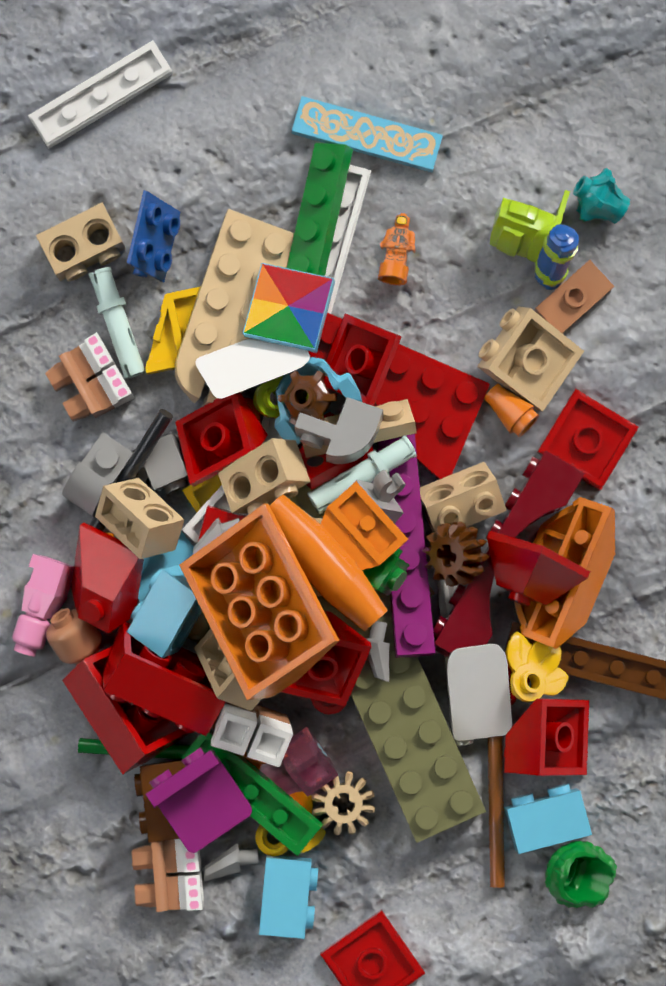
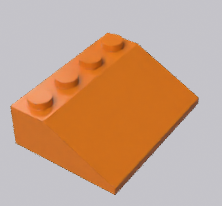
M264 503L179 564L247 700L272 698L299 680L339 641L269 504Z

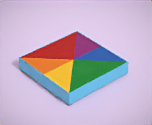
M261 263L243 330L244 337L317 353L335 285L334 278Z

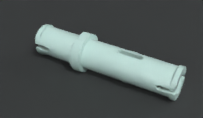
M104 267L95 270V273H89L88 276L91 279L99 305L96 306L98 313L103 314L123 372V378L130 379L139 376L140 373H146V369L141 360L124 310L126 306L125 299L119 296L111 267Z
M404 435L401 439L379 452L371 451L367 454L368 458L339 474L314 491L308 492V497L316 511L322 514L356 480L371 483L382 470H385L389 475L391 470L411 458L417 457L410 440Z

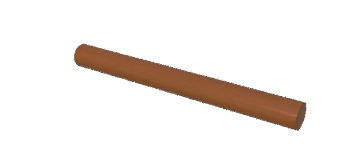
M503 736L488 737L490 887L502 888L505 887Z

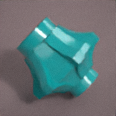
M604 168L597 176L590 178L582 176L573 190V195L577 197L579 203L576 211L580 213L579 219L583 222L601 219L604 221L609 220L615 224L622 219L630 205V198L625 196L617 187L612 171L608 168Z

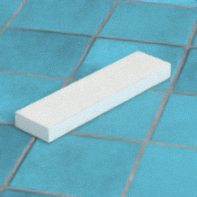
M152 40L31 113L28 117L47 148L50 149L173 75V72Z

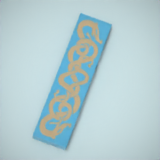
M301 96L292 128V134L328 144H345L352 148L353 151L433 173L443 137L441 134Z

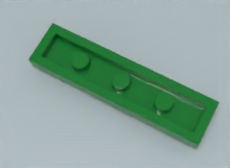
M314 144L288 259V269L321 276L326 274L353 149L348 145Z
M210 729L207 736L200 734L182 758H186L200 747L204 753L213 748L251 805L252 813L250 816L298 856L324 824L245 757L211 746V738L214 733L212 729Z

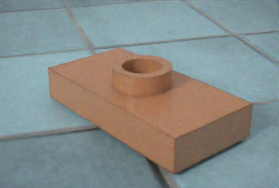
M588 260L542 301L534 311L563 334L615 286L591 260Z

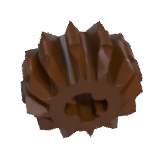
M462 521L453 522L452 524L445 523L437 527V532L430 533L427 536L431 546L425 547L422 552L430 556V561L424 567L428 569L435 568L434 580H445L446 586L450 587L458 586L459 584L467 585L474 581V576H479L485 572L480 562L486 561L489 558L487 554L481 552V547L487 541L476 539L478 528H467L466 523Z

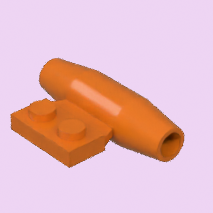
M357 481L327 507L321 524L284 494L269 505L308 581L329 604L364 632L388 611L363 570L380 566L407 542L408 538Z

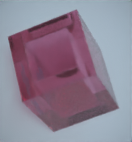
M308 727L291 738L282 762L288 774L308 797L336 778L338 773L326 750Z

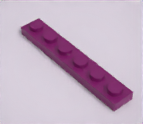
M415 434L406 435L416 452ZM401 437L376 442L377 452L401 439ZM417 457L389 472L390 478L395 473H398L406 484L403 490L394 497L404 512L394 524L408 538V541L399 548L403 551L399 558L409 564L404 583L397 591H392L390 594L395 658L433 656L435 654L428 570L424 567L427 564L426 554L422 552L425 549L418 464Z

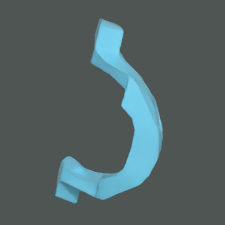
M310 357L303 367L295 370L301 376L315 375L319 370L329 378L334 390L340 389L346 398L349 397L362 402L360 391L351 374L337 375L324 359ZM290 373L283 376L276 389L277 402L278 395L285 394L292 381ZM278 402L280 416L275 419L274 427L283 439L296 440L298 445L301 438L296 436L295 425L289 422L292 415L284 402Z

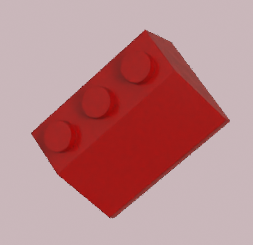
M125 622L120 625L103 672V691L107 692L108 696L117 702H130L141 707L151 717H163L175 722L185 732H197L207 736L226 701L216 697L197 654L181 647L178 653L161 658L127 633L131 624Z
M111 646L83 659L62 681L123 775L150 761L190 733L181 730L175 722L166 718H154L147 715L141 707L130 702H117L109 697L107 692L103 691V672L113 647Z

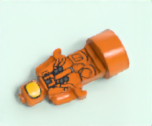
M405 213L396 216L395 226L386 231L385 237L380 243L381 249L386 248L387 251L384 262L380 263L378 280L389 285L400 286L407 283L409 271L408 266H406L407 254L411 250L413 253L416 252L415 233L408 229L410 218Z

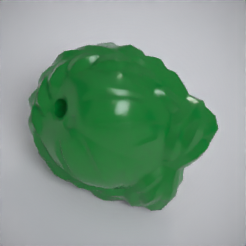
M573 841L561 846V848L553 853L547 863L545 885L558 904L565 905L568 908L598 907L603 905L604 901L608 898L609 886L614 882L617 865L611 855L606 854L601 847L595 846L588 841Z

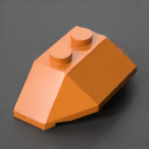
M579 497L572 502V505L543 522L533 543L545 546L591 571L588 579L548 605L531 601L529 607L514 602L521 624V634L526 638L554 649L561 646L587 623L615 556V509Z

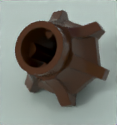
M319 370L315 375L301 376L297 371L290 373L292 379L285 394L278 395V402H284L292 415L289 422L296 425L300 413L325 421L324 413L330 407L331 402L337 401V394H330L324 383L325 373Z

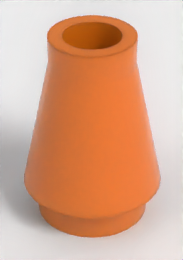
M499 383L492 387L484 397V400L491 406L510 434L514 432L518 437L523 436L539 418V415L534 411V405L508 391Z

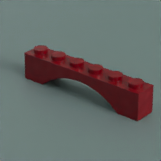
M545 451L539 459L532 456L522 473V476L527 478L521 490L516 488L512 490L505 502V507L509 510L502 522L496 519L489 531L515 538L521 531L537 520L560 511L569 502L585 473L548 451ZM489 547L484 552L489 558L486 561L480 562L485 572L479 576H474L472 583L465 586L459 584L448 601L449 604L453 605L447 618L440 615L433 626L435 650L448 658L455 649L486 645L493 634L490 621V593L494 572Z

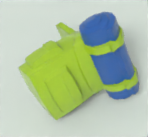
M564 191L556 216L532 205L503 197L495 215L489 244L509 256L514 257L517 255L534 262L535 279L538 283L544 286L546 290L558 288L568 275L569 264L578 251L579 243L577 232L573 228L561 224L570 191Z

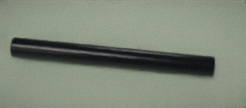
M165 409L159 410L115 483L137 477L172 420L173 415ZM94 516L90 525L103 531L105 526Z

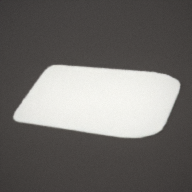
M249 338L196 359L195 363L212 394L216 398L222 399L291 373L303 367L309 361L310 355L307 350Z
M497 644L455 649L451 653L447 664L454 739L465 741L506 735L512 728L508 663L505 652Z

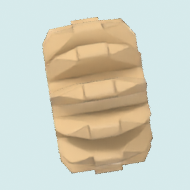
M351 771L346 772L345 783H340L337 772H332L331 779L334 786L330 787L324 780L318 782L320 788L327 792L326 795L312 794V800L325 803L323 806L314 808L312 810L313 815L319 816L327 813V816L321 822L324 824L322 828H327L332 821H335V835L341 834L342 823H347L348 831L351 835L355 834L356 828L353 824L355 819L364 827L369 824L366 817L360 814L361 811L375 812V806L362 803L363 800L374 797L373 790L359 793V790L365 786L366 779L362 777L354 786L351 785L353 778ZM340 793H347L349 801L354 803L351 810L348 807L346 808V813L338 812V805L332 803L334 797L337 796L340 799Z

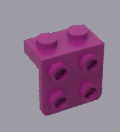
M200 747L181 760L185 765L183 769L174 775L171 774L169 769L149 782L153 789L145 794L153 807L158 805L186 849L191 853L198 852L248 818L252 813L251 805L213 748L204 753Z

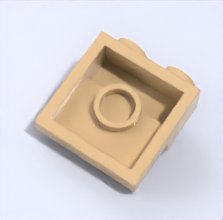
M518 306L516 310L510 309L502 317L499 326L503 329L496 340L490 339L482 346L478 355L482 360L477 367L504 388L512 390L523 400L534 405L536 410L543 412L584 350L534 310Z

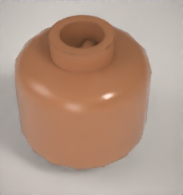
M62 609L52 616L51 624L46 632V638L62 662L78 665L83 659L99 652V646L102 641L100 630L79 619L76 609Z

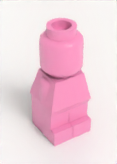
M33 554L29 567L34 569L30 581L24 588L21 610L26 612V614H21L18 617L12 639L16 643L14 651L35 657L37 650L44 648L47 640L46 632L50 626L47 619H51L68 598L74 566L46 556Z

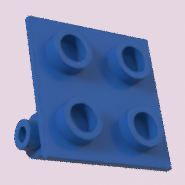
M143 190L127 264L134 268L133 274L136 276L147 278L149 275L160 282H165L166 273L172 264L171 251L175 236L180 229L179 217L181 212L146 190Z

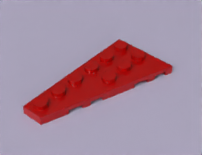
M327 312L317 353L308 351L310 357L321 358L326 361L342 322L341 318ZM399 344L374 407L391 401L397 402L408 399L417 432L415 433L417 461L439 480L452 475L490 383Z

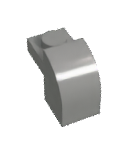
M347 397L337 425L300 413L295 425L296 436L301 437L300 442L316 449H321L323 445L328 446L326 462L333 464L350 463L364 456L372 447L383 420V409Z
M102 432L83 461L79 462L63 488L62 496L94 517L103 486L117 481L133 452Z

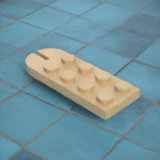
M227 209L175 361L177 383L193 403L200 399L205 384L204 378L196 367V359L249 339L244 337L243 330L261 263L286 268L294 233ZM209 390L208 395L204 398L202 406L213 403L217 399L211 390Z

